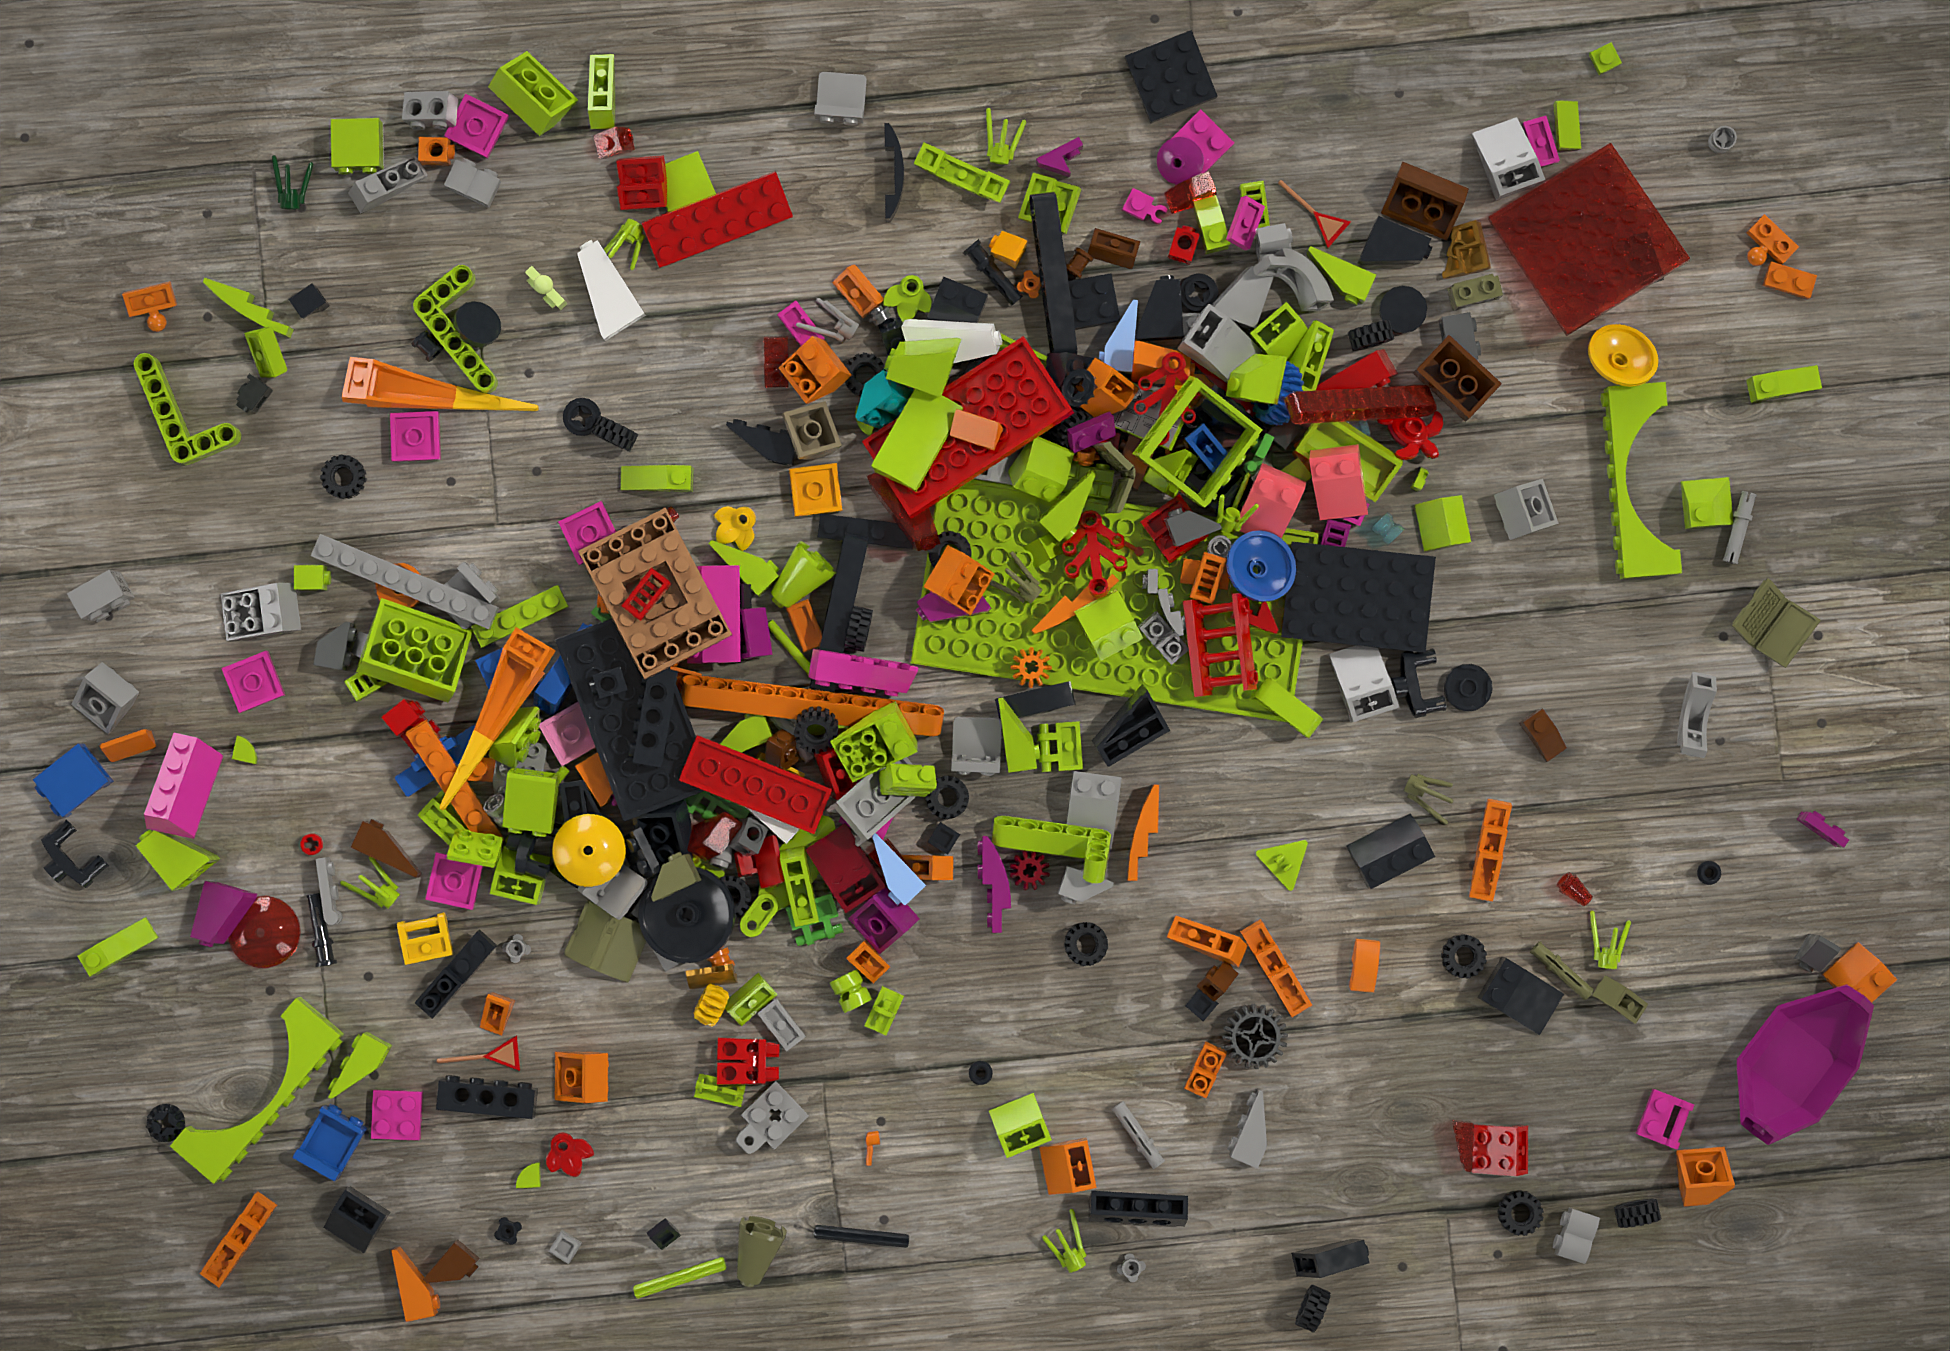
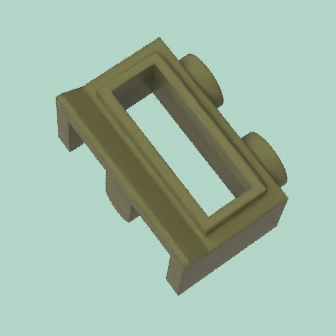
M1493 274L1454 283L1451 287L1447 288L1453 311L1458 310L1461 306L1492 298L1498 300L1503 296L1499 277Z

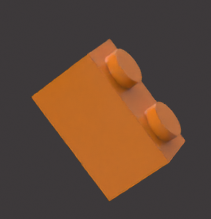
M1859 942L1822 974L1834 988L1847 984L1864 995L1871 1003L1898 980L1877 957Z
M555 1052V1100L577 1103L608 1102V1053Z

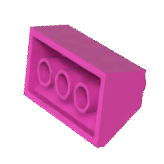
M696 566L732 636L687 658V663L717 664L740 662V566Z
M173 733L144 813L146 828L194 839L223 755L196 737Z

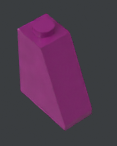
M930 592L916 602L919 607L915 609L923 621L928 619L930 623L987 613L991 610V607L982 595L974 611L969 615Z
M204 881L190 937L199 939L198 944L213 947L214 943L224 944L256 900L257 893L219 882Z

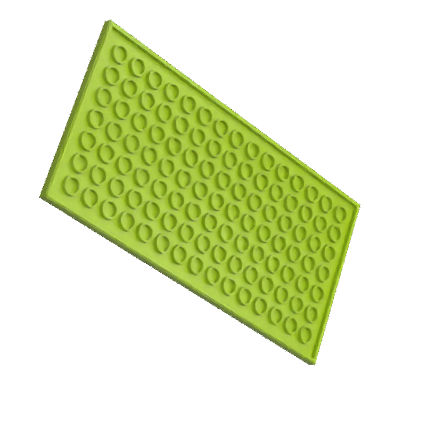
M972 479L935 504L930 543L941 532L954 531L960 533L968 540L971 546V558L995 573L992 580L1020 593L1017 590L1020 585L1005 572V569L1009 568L1023 581L1026 579L1029 581L1011 557L1010 552L1013 551L1031 575L1040 582L1038 586L1043 590L1030 604L1027 601L1022 603L1017 598L989 584L983 593V597L991 607V610L987 613L930 623L928 619L923 621L918 614L911 664L1021 681L1022 675L1016 679L1013 678V675L1018 673L1019 669L1012 670L1011 665L1020 664L1014 661L1013 657L1018 656L1020 659H1023L1020 650L1024 649L1028 656L1029 648L1033 647V655L1036 656L1037 652L1041 649L1043 653L1039 658L1041 660L1046 656L1050 658L1047 662L1043 663V666H1052L1051 670H1043L1044 673L1049 675V678L1045 679L1041 675L1039 676L1044 685H1055L1070 681L1072 689L1130 698L1143 684L1154 702L1285 722L1253 696L1268 677L1295 696L1303 640L1281 637L1286 593L1276 600L1266 602L1278 627L1277 634H1272L1249 625L1254 668L1258 673L1257 689L1243 691V684L1214 687L1210 696L1194 697L1189 650L1171 665L1140 629L1139 631L1143 639L1102 661L1099 660L1092 649L1077 616L1038 634L1031 632L1064 596L1073 601L1089 585L1090 580L1093 579L1090 557L1081 566L1080 574L1077 578L1070 579L1065 573V566L1072 562L1088 543L1087 535L1076 546L1077 552L1074 556L1068 557L1062 553L1046 563L1038 565L1036 568L1033 566V555L1029 551L1024 550L1023 547L1050 533L1039 520L1040 516L1054 503L1016 489L1013 485ZM1061 493V494L1058 496V498L1056 499V501H1057L1061 496H1063L1065 493ZM1087 497L1082 513L1087 510L1098 512L1101 515L1104 526L1124 537V547L1115 550L1111 547L1108 539L1097 533L1098 542L1117 555L1124 556L1128 563L1125 571L1118 572L1114 569L1111 562L1100 555L1102 577L1107 580L1113 574L1119 580L1108 593L1115 589L1119 591L1137 627L1155 611L1167 623L1159 604L1158 595L1147 594V589H1142V576L1147 574L1148 569H1158V590L1167 588L1168 594L1172 593L1174 607L1170 608V612L1180 611L1181 616H1185L1183 601L1196 599L1190 598L1193 585L1180 583L1183 559L1201 561L1204 551L1207 552L1209 542L1215 536H1225L1233 544L1239 537L1246 534L1236 530L1232 533L1221 529L1208 534L1209 536L1169 564L1140 523L1141 520L1159 508L1125 503L1120 513L1106 514L1105 511L1109 500ZM1200 515L1214 522L1216 520V517ZM1089 520L1086 524L1088 526H1091L1095 522L1093 520ZM1286 528L1281 539L1289 548H1291V542L1318 544L1319 533ZM1063 538L1060 542L1058 541L1057 546H1059L1060 543L1063 544L1067 540ZM1115 539L1113 543L1119 544L1122 540ZM947 544L948 546L959 550L957 546L953 544ZM947 545L942 547L940 552L941 556L944 550L946 549ZM1067 546L1065 550L1072 551L1074 547ZM928 555L923 586L934 569ZM1118 561L1116 565L1123 566L1125 562ZM1253 567V572L1258 574L1257 568ZM1070 568L1068 572L1075 573L1077 569ZM1230 579L1228 590L1217 589L1213 605L1233 602L1232 594L1240 593L1233 586ZM1198 586L1199 590L1211 593L1212 589ZM922 587L921 598L930 593V591ZM1248 599L1250 609L1254 610L1252 615L1256 616L1261 602ZM1201 601V604H1203V606L1212 605ZM1232 612L1205 615L1203 618L1204 628L1210 630L1236 626L1235 620L1230 618ZM1183 630V636L1179 637L1188 647L1187 632ZM1237 636L1208 639L1206 642L1209 654L1238 650ZM1240 660L1211 663L1209 666L1210 676L1215 678L1241 674ZM1034 661L1030 664L1025 663L1024 668H1027L1025 671L1028 674L1032 671L1037 672L1038 667H1035L1037 663Z

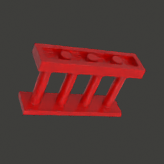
M1241 593L1232 594L1233 602L1203 606L1200 600L1183 601L1194 697L1210 696L1214 687L1243 684V691L1257 689L1258 673L1254 668L1248 619L1250 605L1248 599ZM1234 612L1236 626L1210 630L1204 628L1203 618L1205 615ZM1237 636L1238 650L1212 654L1207 652L1206 642L1208 639ZM1240 660L1241 674L1215 678L1210 676L1209 666L1211 663Z

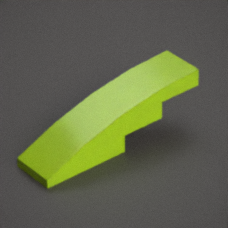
M204 278L203 283L240 314L264 328L272 327L274 332L291 339L294 329L272 321L274 312L252 304L254 295Z

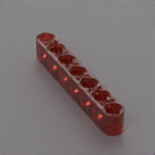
M1427 385L1298 391L1287 395L1284 399L1285 406L1294 424L1426 417L1437 410V405Z

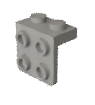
M821 72L818 80L817 105H815L814 112L815 119L826 124H832L834 121L853 126L863 123L866 77L858 74Z
M463 562L457 567L459 571L444 584L492 605L500 599L496 594L499 590L489 580L485 582L480 577L482 572L474 563L469 565ZM448 613L463 629H468L474 624Z
M959 716L954 718L951 771H956V773L962 775L980 772V774L986 776L1000 773L1002 723L999 718Z
M543 743L531 744L525 761L523 763L519 762L517 768L544 771L547 745ZM496 761L494 769L493 789L494 794L499 793L505 797L507 772L511 767Z
M623 864L619 872L608 882L593 887L579 886L577 890L614 918L620 920L643 892L647 885V880Z

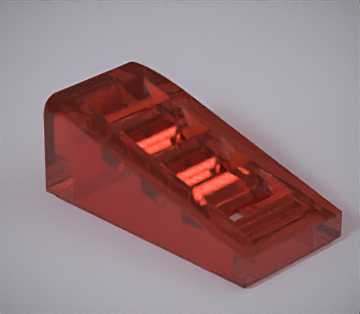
M1452 1120L1461 1165L1466 1172H1471L1474 1124L1471 1121Z

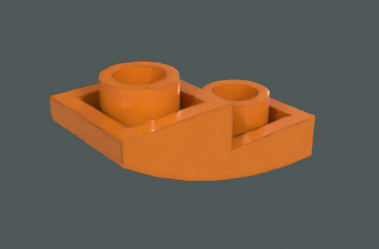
M1356 939L1351 960L1353 968L1349 983L1350 990L1374 992L1379 965L1380 941Z
M1205 1041L1184 1089L1207 1098L1227 1055V1051Z

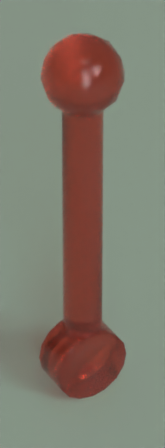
M1115 539L1119 543L1122 541L1121 539ZM1125 541L1124 546L1133 550L1136 556L1143 555L1144 550L1142 547H1135Z

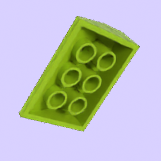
M381 598L356 672L448 703L456 691L473 630L470 628L463 629L458 624Z

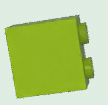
M379 118L331 119V167L341 175H351L353 171H362L363 174H374L377 171L383 170V122Z

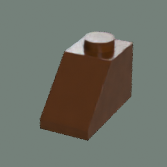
M1129 435L1128 440L1123 438L1118 451L1135 468V479L1131 488L1137 492L1148 466L1132 454L1142 439Z
M1543 708L1536 710L1519 722L1546 762L1567 748L1557 727Z
M457 1240L423 1280L426 1283L461 1280L465 1275L470 1278L479 1267L475 1263L480 1258L462 1242Z

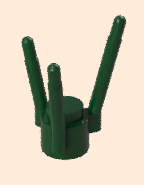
M273 155L272 162L280 208L299 210L300 204H305V193L312 173L313 163L310 162L300 194H298L297 189H291L289 164L285 165V189H282L277 157Z

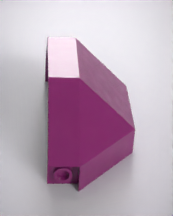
M1847 984L1778 1005L1737 1058L1741 1125L1758 1139L1770 1145L1819 1122L1860 1067L1874 1005L1864 995Z

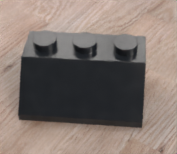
M1411 813L1346 845L1367 889H1373L1435 857L1424 833Z

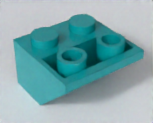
M884 370L864 384L855 416L857 421L878 429L883 428L900 416L914 391L912 387L886 379L887 372Z

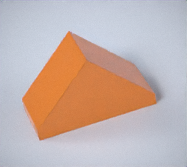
M865 940L846 958L873 984L890 968L889 964Z
M494 992L489 993L486 997L479 1028L502 1036L515 1000Z

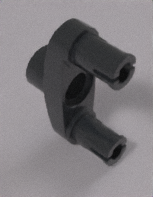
M1433 648L1426 650V653L1402 652L1400 657V676L1390 679L1396 698L1405 697L1408 707L1415 718L1425 717L1428 713L1446 711L1447 709L1446 704L1436 705V703L1445 702L1443 695L1429 699H1423L1421 696L1416 667L1437 663L1436 657H1426L1436 654Z
M66 819L54 832L48 833L41 839L46 851L52 858L43 868L57 883L68 875L83 887L88 888L94 882L93 879L106 867H109V865L98 855L84 869H79L61 849L62 846L60 845L77 831Z
M554 822L553 831L551 834L547 833V836L555 838L562 825ZM527 830L522 831V833L510 832L506 848L517 852L514 872L522 875L527 873L546 880L550 864L530 859L539 836H534L532 831Z

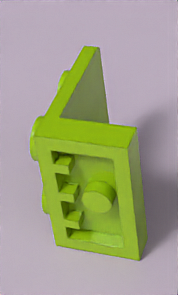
M455 829L447 853V859L494 868L497 866L501 856L503 837L495 836L494 834L472 832L468 829Z

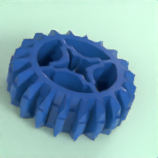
M1286 361L1277 405L1251 402L1254 405L1253 412L1256 413V418H1259L1266 424L1282 425L1283 423H1288L1290 418L1294 417V411L1299 410L1298 404L1302 401L1301 394L1304 392L1302 390L1304 381L1301 380L1302 373L1299 372L1298 367Z

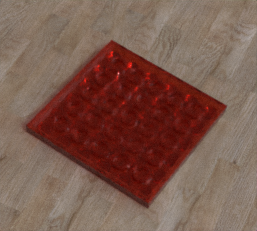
M1612 143L1607 144L1488 217L1489 222L1566 336L1690 261V257Z

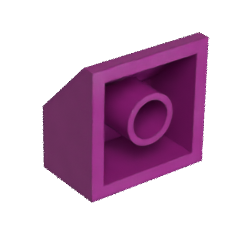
M766 608L740 610V660L773 655Z
M887 884L884 889L871 897L848 918L879 954L885 951L920 920L907 904L904 905L901 902L897 905L888 896L891 891L888 889Z

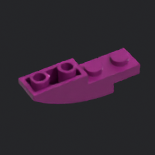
M982 836V841H978V855H982V865H978V879H982V884H992V889H987V903H992V913H987V928H992V933H1002V909H1011L1009 881L995 846L988 836Z

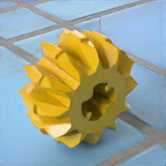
M707 985L695 1007L694 1019L711 1027L716 1025L728 1003L729 993L718 985Z

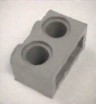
M449 91L404 92L402 120L415 130H424L425 127L444 130L448 126H456L458 98Z

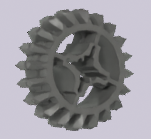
M1251 1004L1250 1012H1248V1008L1244 1005L1242 1006L1244 1014L1240 1015L1235 1010L1233 1013L1238 1018L1235 1021L1231 1017L1227 1019L1233 1025L1232 1027L1224 1026L1223 1028L1225 1031L1230 1032V1035H1224L1222 1039L1230 1040L1231 1042L1226 1044L1224 1048L1226 1050L1234 1049L1229 1054L1230 1058H1234L1237 1054L1239 1055L1236 1060L1238 1065L1245 1059V1068H1249L1251 1062H1254V1068L1259 1069V1062L1261 1061L1264 1067L1267 1068L1269 1066L1268 1058L1273 1063L1277 1062L1273 1056L1275 1052L1280 1056L1283 1055V1052L1278 1049L1279 1045L1287 1047L1286 1042L1280 1041L1281 1038L1288 1037V1033H1280V1030L1286 1028V1024H1277L1282 1017L1277 1015L1272 1018L1275 1011L1272 1008L1266 1014L1265 1005H1261L1260 1010L1257 1011L1256 1004ZM1256 1017V1021H1254L1250 1029L1238 1028L1244 1020ZM1264 1018L1271 1023L1275 1038L1263 1033ZM1258 1029L1260 1031L1258 1034L1267 1040L1256 1039L1255 1043H1252V1039L1244 1033L1254 1034ZM1236 1035L1247 1039V1054H1244L1238 1048ZM1259 1045H1272L1266 1053L1254 1056Z

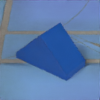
M1201 423L1184 438L1193 452L1212 473L1215 472L1228 454L1204 423Z

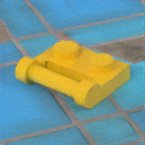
M445 912L438 913L435 917L417 921L397 922L405 965L454 955ZM439 926L440 933L413 939L408 938V932Z

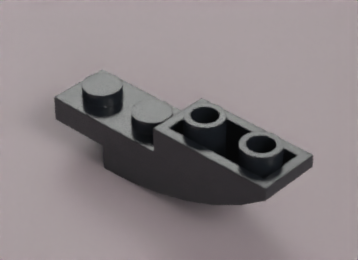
M478 930L416 1000L415 1004L433 1019L474 975L498 945L481 930Z

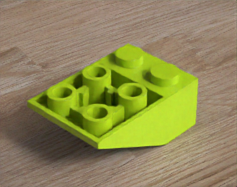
M896 701L873 711L830 741L852 782L885 768L890 763L893 764L918 752L917 739Z

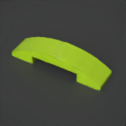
M923 142L914 162L915 166L948 183L1001 203L1010 184V180L989 171L985 172Z

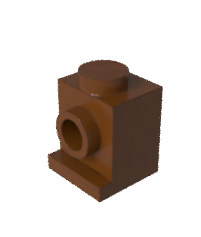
M781 729L767 739L764 762L785 771L793 766L799 759V757L795 756L797 752L796 737Z
M1224 961L1218 967L1213 965L1206 973V977L1196 987L1215 1002L1226 992L1239 973L1229 963Z

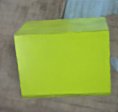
M1462 495L1439 498L1414 505L1424 552L1471 542Z

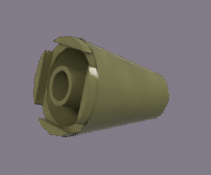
M749 1216V1219L746 1221L744 1217L741 1218L739 1223L737 1278L744 1286L754 1287V1285L760 1284L786 1238L787 1230L783 1226H781V1229L775 1227V1221L757 1216Z

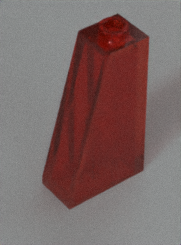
M876 472L867 475L871 490L917 551L931 550L936 545L941 544L929 508L911 519L885 477Z

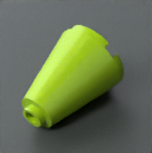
M802 541L794 548L771 591L773 596L771 600L780 608L784 606L787 608L791 607L836 574V572L832 571L834 568L817 551H808L807 549L810 546Z

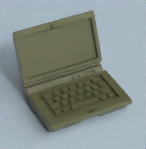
M1111 442L1094 444L1092 448L1113 469L1120 472L1122 479H1117L1105 511L1106 514L1120 513L1125 506L1133 485L1135 468Z
M1767 578L1752 595L1753 598L1748 605L1741 610L1732 622V627L1745 642L1786 668L1821 620L1785 598L1777 586Z
M588 900L578 919V924L568 942L564 955L590 969L629 983L646 940L641 932L639 922L626 917L617 920L598 905Z

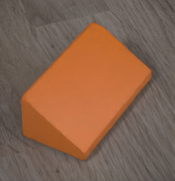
M855 264L847 267L832 282L862 318H865L872 310L884 302L883 296Z
M956 409L950 436L995 450L1003 428L996 421Z
M1183 559L1180 583L1193 585L1201 562L1200 560ZM1206 561V564L1215 566L1218 568L1220 566V563ZM1227 564L1225 565L1218 589L1228 590L1230 578L1227 572ZM1207 569L1203 570L1204 573L1217 575V572ZM1201 577L1200 581L1214 584L1213 580H1209Z
M147 729L100 745L101 750L111 762H116L156 747L152 731Z

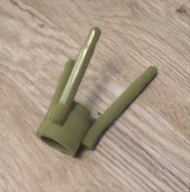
M1011 551V557L1029 581L1027 579L1023 581L1009 568H1006L1005 572L1020 585L1017 589L1020 593L994 580H991L989 584L1017 598L1022 603L1027 601L1031 604L1043 589L1038 586L1040 582L1031 575L1021 560Z
M1419 773L1417 776L1411 774L1403 790L1408 793L1407 798L1415 801L1437 820L1447 825L1448 821L1417 796L1422 797L1425 792L1448 803H1453V799L1427 788V783L1452 787L1453 784L1425 777Z

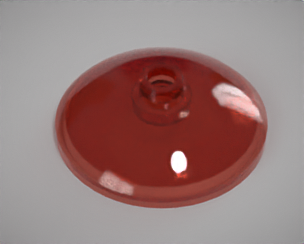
M258 896L228 937L229 944L235 955L244 963L257 968L274 967L288 960L295 952L300 941V922L295 911L283 900L272 896ZM259 928H262L265 932L263 937L257 935Z

